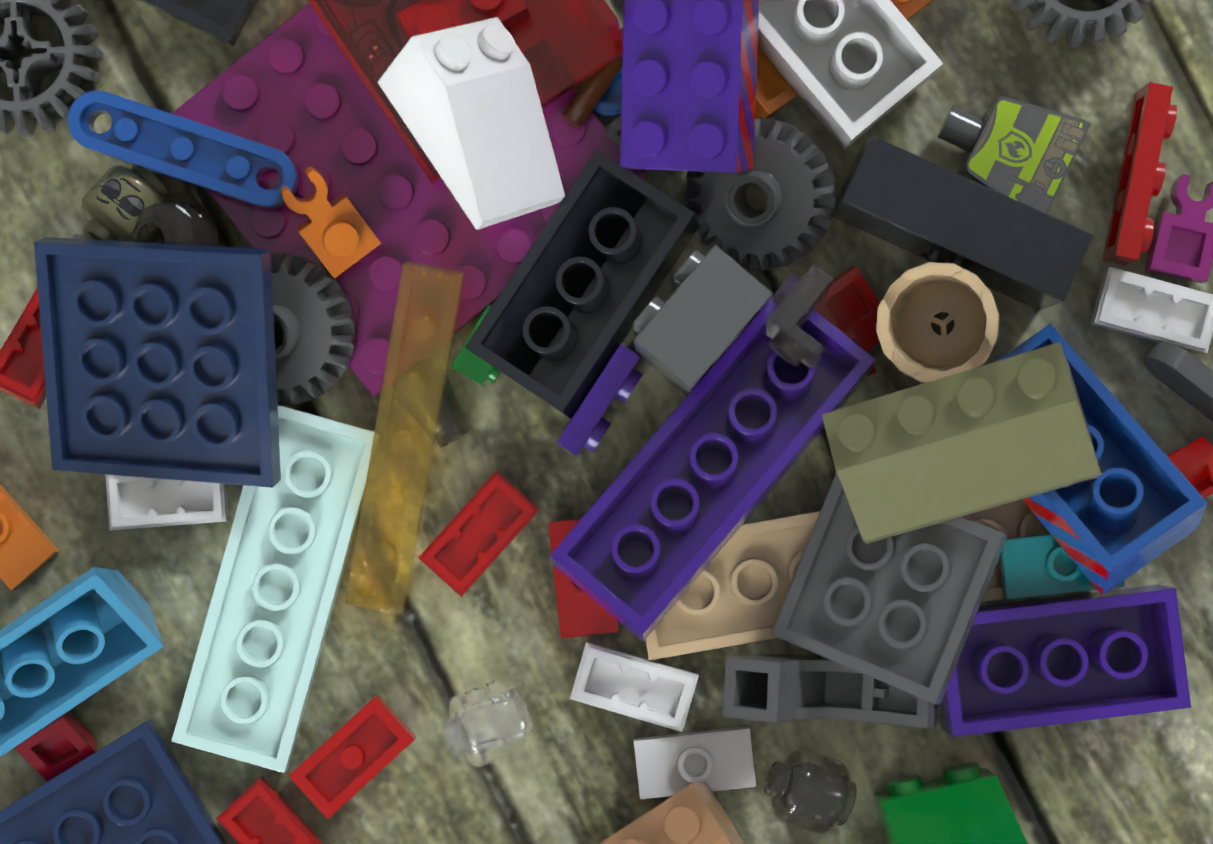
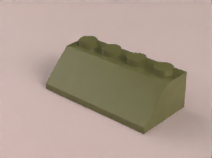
M1060 342L822 414L836 472L865 544L1102 476L1069 363Z

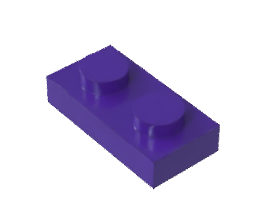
M620 344L557 441V444L576 456L583 447L591 452L595 450L612 424L603 418L606 410L614 398L625 404L643 376L641 372L634 368L640 359L639 355Z

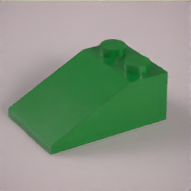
M976 762L947 767L943 769L944 778L921 782V777L918 775L893 779L886 782L887 791L874 793L885 844H1028L997 776L987 768L979 769Z

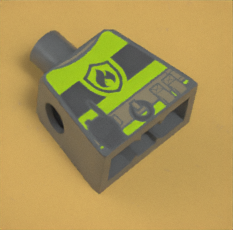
M998 96L988 107L983 119L953 105L937 137L967 151L957 170V174L1047 214L1091 123L1029 103Z

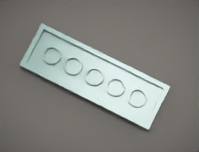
M278 405L281 480L273 488L243 485L171 742L285 773L289 768L382 434Z

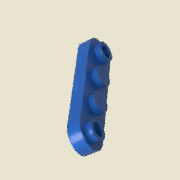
M100 90L82 94L70 107L68 127L71 135L79 144L93 152L264 209H275L285 205L280 193V188L284 185L291 190L293 195L297 191L299 175L295 164L286 154L273 147ZM102 114H109L112 119L110 129L105 133H96L94 129L96 118ZM267 170H276L279 173L278 185L271 190L262 189L260 186L261 175Z

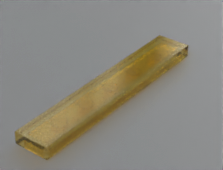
M409 261L403 264L345 604L399 615L404 613L464 272Z

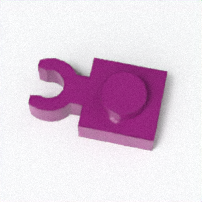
M1183 174L1175 179L1171 187V200L1176 207V213L1163 211L1157 216L1145 270L1202 284L1208 282L1213 260V223L1204 221L1206 211L1213 208V181L1206 184L1203 199L1195 201L1190 198L1187 192L1190 175Z

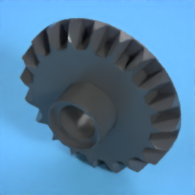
M755 118L754 169L739 173L688 171L686 175L688 182L684 200L688 203L689 209L696 214L700 225L697 231L701 236V243L709 245L711 248L715 245L718 246L742 268H756L765 271L790 265L814 249L827 232L832 221L836 190L829 162L815 141L797 127L783 121L770 118ZM747 183H756L766 191L768 196L766 210H756L747 203L745 198Z
M278 253L271 254L273 317L281 325L284 335L281 345L275 342L277 404L296 405L324 394L342 377L352 358L355 346V321L351 305L344 290L328 271L307 258Z

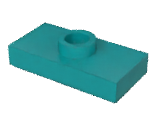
M1051 534L1006 539L999 556L1003 598L1014 599L1097 590ZM1125 581L1114 588L1125 587Z

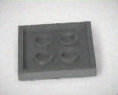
M836 472L771 635L940 705L1007 535L969 519L958 517L865 544Z

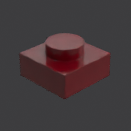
M68 711L14 747V749L48 782L97 752V741L91 732Z

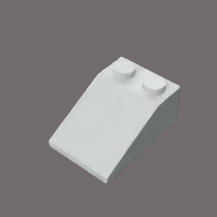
M491 18L411 37L380 78L378 84L476 230L559 203L565 197L531 65L499 18Z

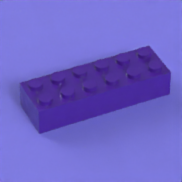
M782 285L552 552L550 558L553 566L639 639L644 641L825 428L822 414L843 407L869 376L876 359L787 287Z

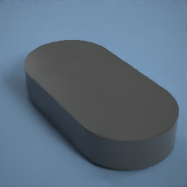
M1157 342L1144 359L1146 368L1158 380L1213 421V371L1185 349L1170 342Z

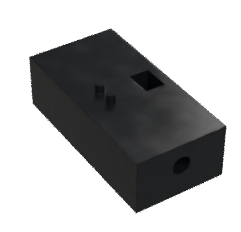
M873 135L858 152L837 198L833 218L932 263L955 264L974 273L986 287L1039 311L1064 302L1094 236Z

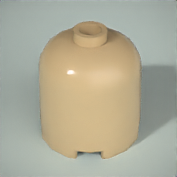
M929 262L905 271L889 287L884 299L881 300L878 306L876 332L886 357L901 372L913 377L917 381L927 383L980 367L986 362L998 339L999 313L992 292L976 274L955 264ZM939 313L950 314L944 320L935 317ZM954 320V328L948 334L947 325ZM932 323L940 326L941 335L934 331Z

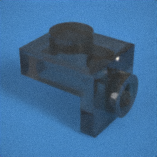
M813 264L802 278L794 272L783 283L772 300L779 307L768 319L765 332L766 335L772 338L769 346L782 359L794 366L803 362L811 369L820 361L824 347L800 328L828 295L833 281V277L816 264Z

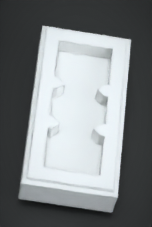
M1107 267L1104 269L1090 324L1154 342H1170L1187 351L1207 354L1213 334V294Z
M105 474L109 531L230 521L227 484Z
M586 641L570 699L682 732L699 675Z
M749 726L633 739L640 799L673 796L691 783H707L712 791L756 787Z

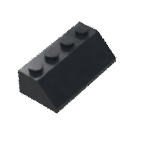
M596 150L465 348L572 419L620 344L623 343L633 328V323L646 308L700 227L695 212L626 168H620V164Z

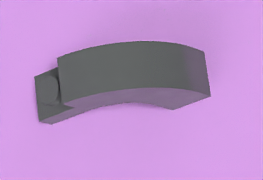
M762 654L726 657L723 717L770 723L802 719H838L920 728L936 727L937 704L823 656Z

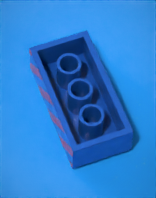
M1049 324L997 361L1059 342L1061 343L1069 363L1102 476L1022 500L1103 596L1198 529L1207 502L1058 331Z

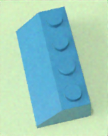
M93 567L0 630V757L164 647L150 604L118 570Z

